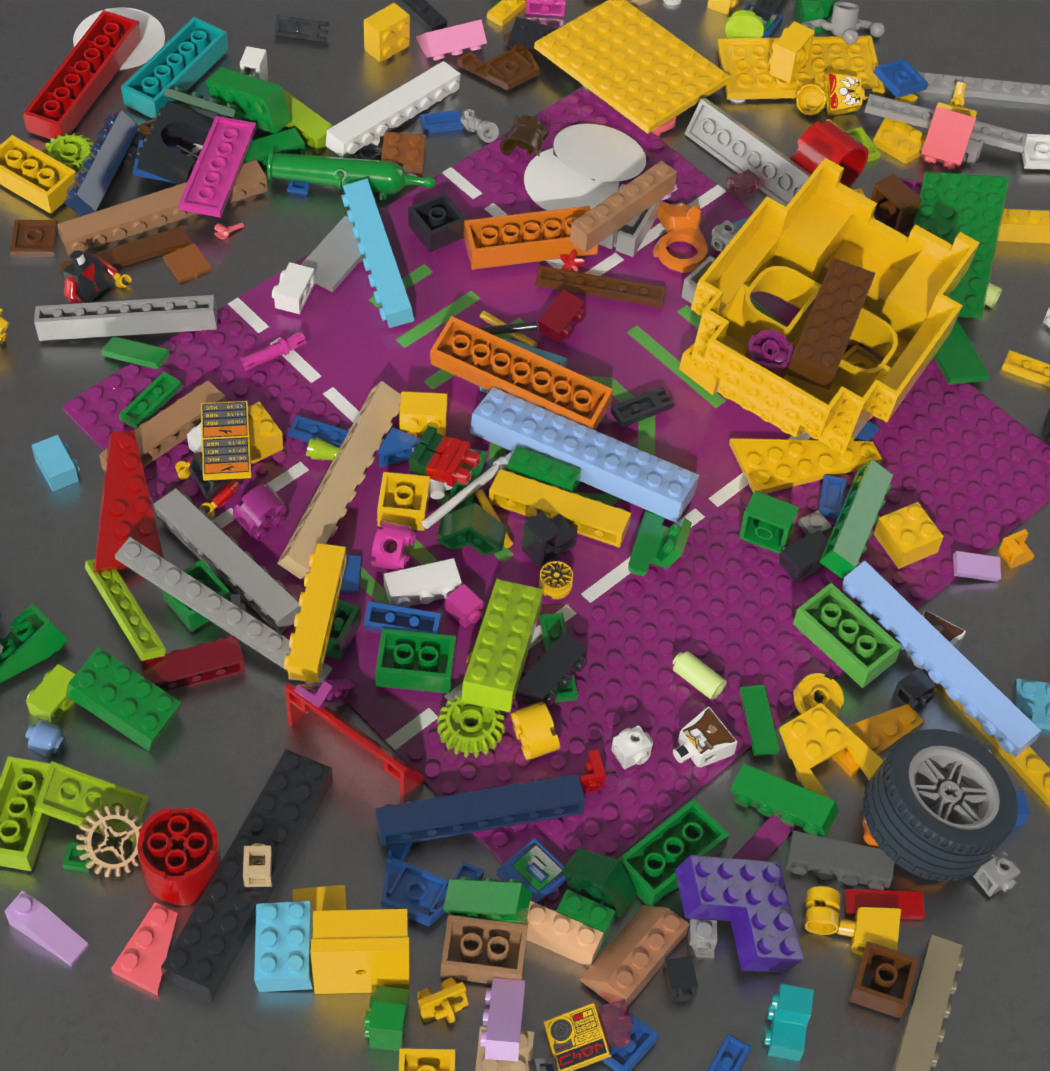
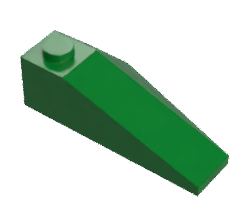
M34 603L30 604L14 619L10 625L12 630L5 639L0 638V644L4 647L0 654V683L47 659L54 652L60 650L68 640Z

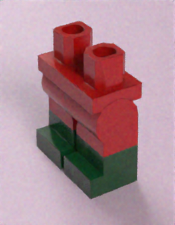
M431 426L427 427L420 439V443L417 444L409 458L411 473L420 476H430V479L447 483L450 487H454L456 482L467 485L471 478V470L464 467L468 465L477 468L480 463V453L470 449V442H462L457 438H449L439 434L437 429Z

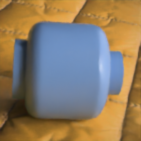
M41 720L36 725L31 724L25 735L29 739L28 748L44 757H50L53 754L57 755L66 739L63 736V729L47 720Z

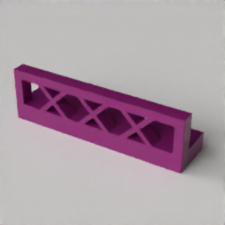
M351 679L325 680L323 683L299 684L294 692L318 708L346 705L358 684Z

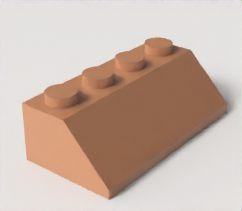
M643 905L580 978V981L621 1011L626 1010L662 967L665 960L671 956L685 939L690 923L669 908Z

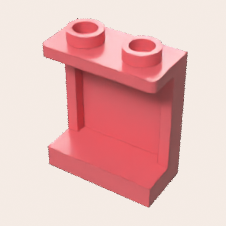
M936 107L921 152V157L924 158L923 161L930 164L939 162L944 164L943 167L951 170L960 168L976 118Z

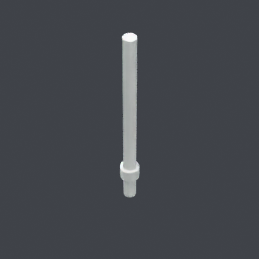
M511 451L505 457L498 458L493 462L491 468L422 521L423 527L426 529L430 528L497 475L499 469L506 471L514 451Z

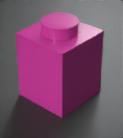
M462 584L446 597V611L466 628L471 623L475 624L482 618L483 601L465 584Z

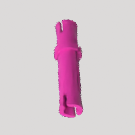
M301 331L288 338H280L276 343L242 357V365L246 371H249L283 354L286 356L290 354V351L306 345V338Z

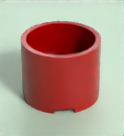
M827 119L823 123L817 121L804 132L797 141L799 147L795 155L790 156V160L812 175L824 158H827L844 168L839 183L850 188L862 173L867 163L869 152L867 147L830 119Z
M168 807L153 814L139 831L137 851L145 884L150 893L161 902L169 905L187 906L198 903L222 861L217 831L211 819L200 810L192 807L190 809H170Z

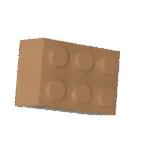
M448 915L441 960V978H453L455 980L492 984L493 978L522 980L528 925Z

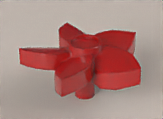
M575 249L569 256L560 255L561 260L565 262L562 266L563 270L571 269V271L578 272L577 266L585 262L583 259L577 258Z

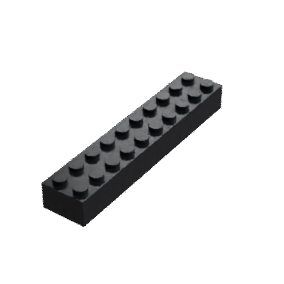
M288 749L284 751L163 962L161 971L164 981L209 1001L213 1000L256 922V904L268 901L333 783L331 767ZM256 843L271 846L272 887H245L243 879L244 846H251Z

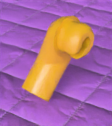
M956 83L950 104L964 106L966 83Z

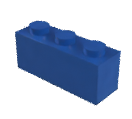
M368 601L364 630L382 633V629L438 634L441 613Z

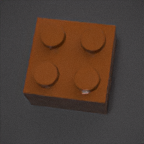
M385 132L381 161L398 163L403 167L406 174L414 177H423L426 135Z

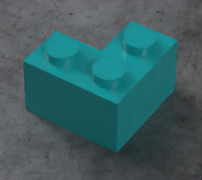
M781 984L778 993H773L767 1013V1019L772 1020L771 1029H766L764 1045L769 1046L768 1056L794 1061L801 1060L805 1047L806 1028L811 1017L814 990Z

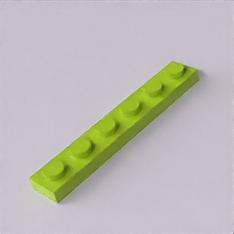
M95 559L86 560V571L141 661L165 656V646L118 571L93 572Z

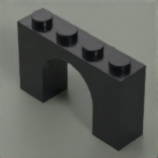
M167 101L165 107L159 109L157 114L158 120L153 121L150 128L151 133L146 134L143 141L144 147H139L136 159L139 160L137 168L180 185L188 181L195 158L170 149L164 144L163 140L170 137H179L203 146L214 119Z

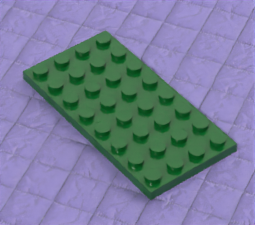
M925 172L920 193L922 200L919 210L916 212L913 227L917 225L952 245L960 232L980 242L968 271L948 297L963 305L958 317L983 318L1009 187V177Z

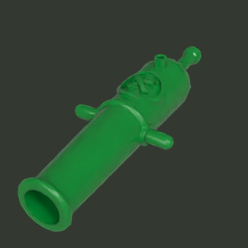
M273 149L270 150L268 156L267 177L270 181L273 178L338 187L342 190L343 185L368 179L372 194L380 193V200H387V195L396 194L407 185H420L430 189L436 183L435 179L431 176L423 178L408 175L403 167L392 161L275 153Z

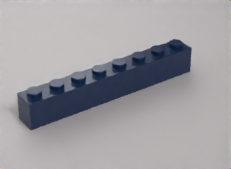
M578 774L571 776L562 775L553 779H537L529 783H513L499 788L488 787L481 791H464L457 795L436 796L432 799L421 801L411 800L397 805L386 804L375 808L376 824L381 848L584 814L585 798Z

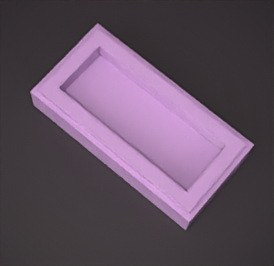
M956 551L953 554L954 576L996 582L1001 579L1000 557Z

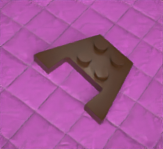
M511 32L504 35V42L508 44ZM515 44L514 47H511L512 49L486 62H482L471 51L457 58V65L507 91L539 75V67L532 53L525 49L524 45Z

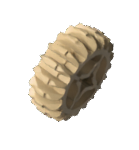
M118 805L114 807L113 813H111L109 806H104V815H102L99 809L94 810L96 819L94 820L91 816L87 815L85 819L90 825L80 824L79 826L81 830L86 831L85 836L81 834L76 835V839L84 840V844L77 845L76 849H85L86 851L79 856L80 860H85L89 857L90 860L85 866L89 869L96 864L94 869L96 874H99L102 868H105L104 876L106 877L110 876L111 869H114V874L117 877L121 875V867H123L126 873L131 872L128 865L130 862L136 867L139 865V862L134 858L136 855L138 856L139 830L144 822L135 825L139 815L134 814L129 819L130 809L126 808L121 815V808ZM119 819L126 823L129 828L115 832L106 820ZM99 825L102 839L92 847L91 838L94 830ZM109 834L114 837L121 836L118 838V842H116V849L111 845L104 846L106 845V840H109L107 839ZM133 835L132 848L125 857L122 848L123 843L129 836ZM110 850L116 856L118 862L105 863L98 859L96 854Z

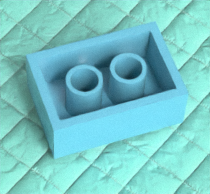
M310 901L256 904L254 981L259 992L313 989L310 952L311 939H313V909Z

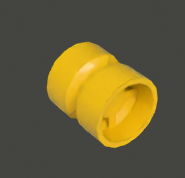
M824 886L808 889L806 893L805 929L818 935L836 933L839 930L838 911L840 910V893L833 888Z

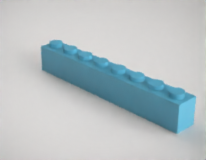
M368 179L343 185L345 192L344 195H341L344 207H349L350 209L346 212L349 222H354L355 226H352L355 239H360V242L357 243L360 255L365 254L366 257L362 259L365 270H370L371 272L368 275L371 288L376 287L377 290L373 292L376 303H381L382 308H379L382 321L387 320L389 328L413 322L412 308Z

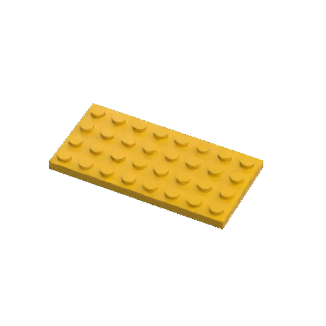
M839 36L814 37L809 61L790 83L769 74L771 66L769 65V60L773 55L772 45L776 38L717 39L721 70L731 76L730 83L724 86L727 100L796 98L797 92L802 86L807 84L818 85L825 92L824 80L828 73L859 77L861 79V88H872L873 95H884V85L873 73L875 67L879 65L871 36H858L857 42L852 45L846 44L843 37Z

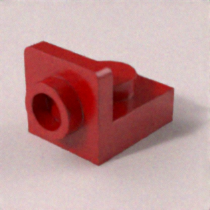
M599 749L591 750L588 753V761L584 762L586 775L580 776L583 792H596L601 788H605L606 774Z

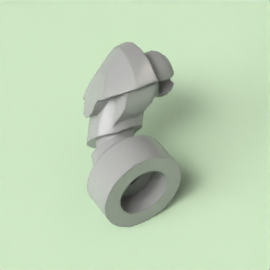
M466 109L464 115L460 117L464 127L469 132H475L476 130L478 137L484 142H493L499 135L497 125L492 121H483L477 118L473 109Z

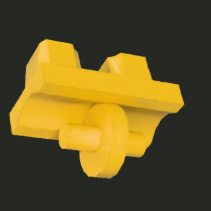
M453 978L443 981L441 991L433 994L431 989L425 988L417 993L420 1016L424 1024L446 1017L449 1024L455 1022L454 1013L469 1005L465 985L463 982L457 983Z

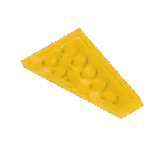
M730 438L729 442L753 493L757 491L767 494L822 480L824 474L837 476L859 470L871 459L879 465L882 461L873 441H853L844 455L831 449L820 440Z

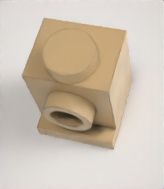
M261 843L244 846L243 879L245 887H272L271 846Z

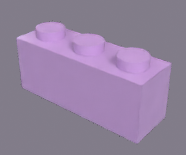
M493 978L492 989L486 988L485 1005H490V1008L484 1009L483 1026H487V1030L481 1031L480 1047H485V1059L518 1062L525 980Z

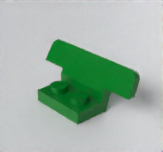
M646 510L628 563L629 572L644 576L650 563L666 569L683 554L692 522L684 518L678 524L674 523L669 529L666 526H662L664 517Z

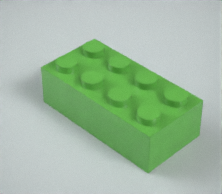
M832 583L797 609L793 625L862 688L896 662L901 645Z

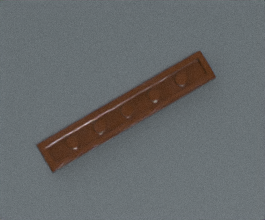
M182 226L90 254V256L97 255L117 269L175 251L177 248L181 249L191 244ZM72 260L60 263L62 273L72 263Z
M539 266L535 283L536 287L560 291L564 289L571 293L663 308L667 288Z

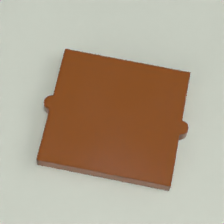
M195 243L181 249L177 248L176 251L163 256V260L179 283L192 278H198L199 275L212 270V267Z

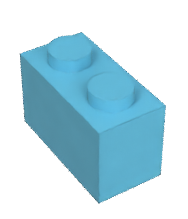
M58 435L31 445L34 458L52 492L78 482L77 472L80 471L75 458L71 459L69 457L71 455L66 442H61Z

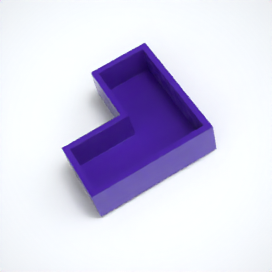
M690 855L675 869L685 918L731 921L742 971L787 973L803 960L780 862Z

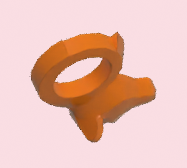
M660 200L657 218L667 233L654 245L653 257H658L662 264L671 270L679 271L680 273L692 272L707 258V244L699 228L702 220L701 210L698 205L690 207L684 203L669 204ZM681 241L693 245L698 253L693 258L679 259L669 254L666 248L671 243Z

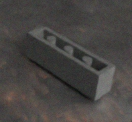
M793 831L789 842L785 869L791 870L798 875L809 874L817 876L822 880L833 879L842 881L850 886L861 885L869 887L871 890L888 891L893 877L894 862L878 848Z

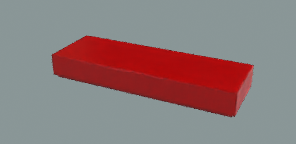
M845 889L843 892L845 917H855L860 907L901 909L900 919L923 920L925 917L923 892Z

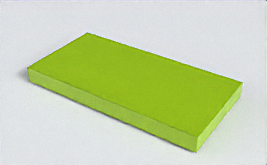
M51 761L33 810L80 826V824L89 826L90 823L85 819L87 815L95 820L94 810L99 809L102 815H104V806H109L111 813H113L114 807L118 805L121 808V815L126 808L130 809L129 819L134 814L139 815L138 820L135 822L136 825L142 820L149 796ZM119 819L106 820L115 832L129 828L126 823ZM99 825L96 827L94 832L102 834ZM109 834L108 837L118 840L121 836L114 837ZM133 835L129 836L124 843L133 845Z

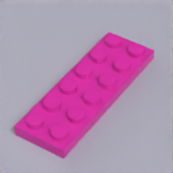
M220 116L215 117L180 199L179 210L221 218L255 134L256 123Z

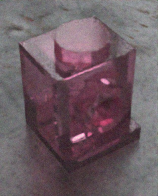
M747 169L735 175L734 178L731 176L727 177L725 190L739 202H743L757 193L760 178Z
M625 999L598 1006L609 1048L624 1047L630 1044L629 1032L633 1031V1025L629 1014L627 1015Z

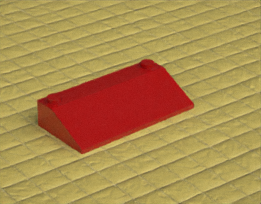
M289 683L286 684L285 696L288 724L291 727L307 712L312 711L384 763V771L400 782V804L411 801L422 790L424 775L419 768L414 765H408L329 707L318 708L294 692L296 686Z

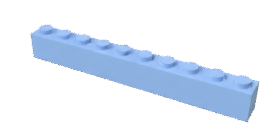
M866 561L862 562L844 577L842 585L844 594L849 599H854L867 616H871L886 633L890 634L901 645V649H905L911 655L913 662L919 667L922 666L928 672L929 677L935 683H940L946 689L947 695L964 707V711L969 717L979 721L982 724L983 730L988 735H993L1000 742V746L1005 752L1011 753L1016 758L1037 740L1041 730Z

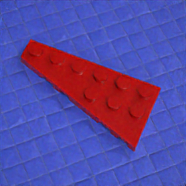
M135 431L112 432L108 443L107 467L104 476V492L101 501L98 542L96 544L93 572L129 568L115 559V554L129 537L164 559Z

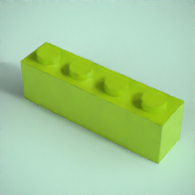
M283 89L292 119L283 129L296 128L305 145L315 153L320 154L328 148L326 146L327 130L334 125L324 120L317 112L309 109L303 102H300L291 93Z

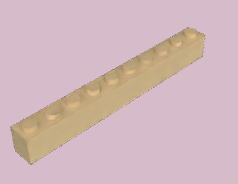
M383 381L370 391L277 563L299 579H302L306 572H310L309 558L311 552L315 553L317 543L326 544L328 538H331L337 531V521L341 520L346 514V504L355 497L357 493L354 490L355 487L365 478L364 470L374 461V452L382 445L384 441L382 439L383 435L390 430L393 425L391 422L392 418L400 411L401 394Z

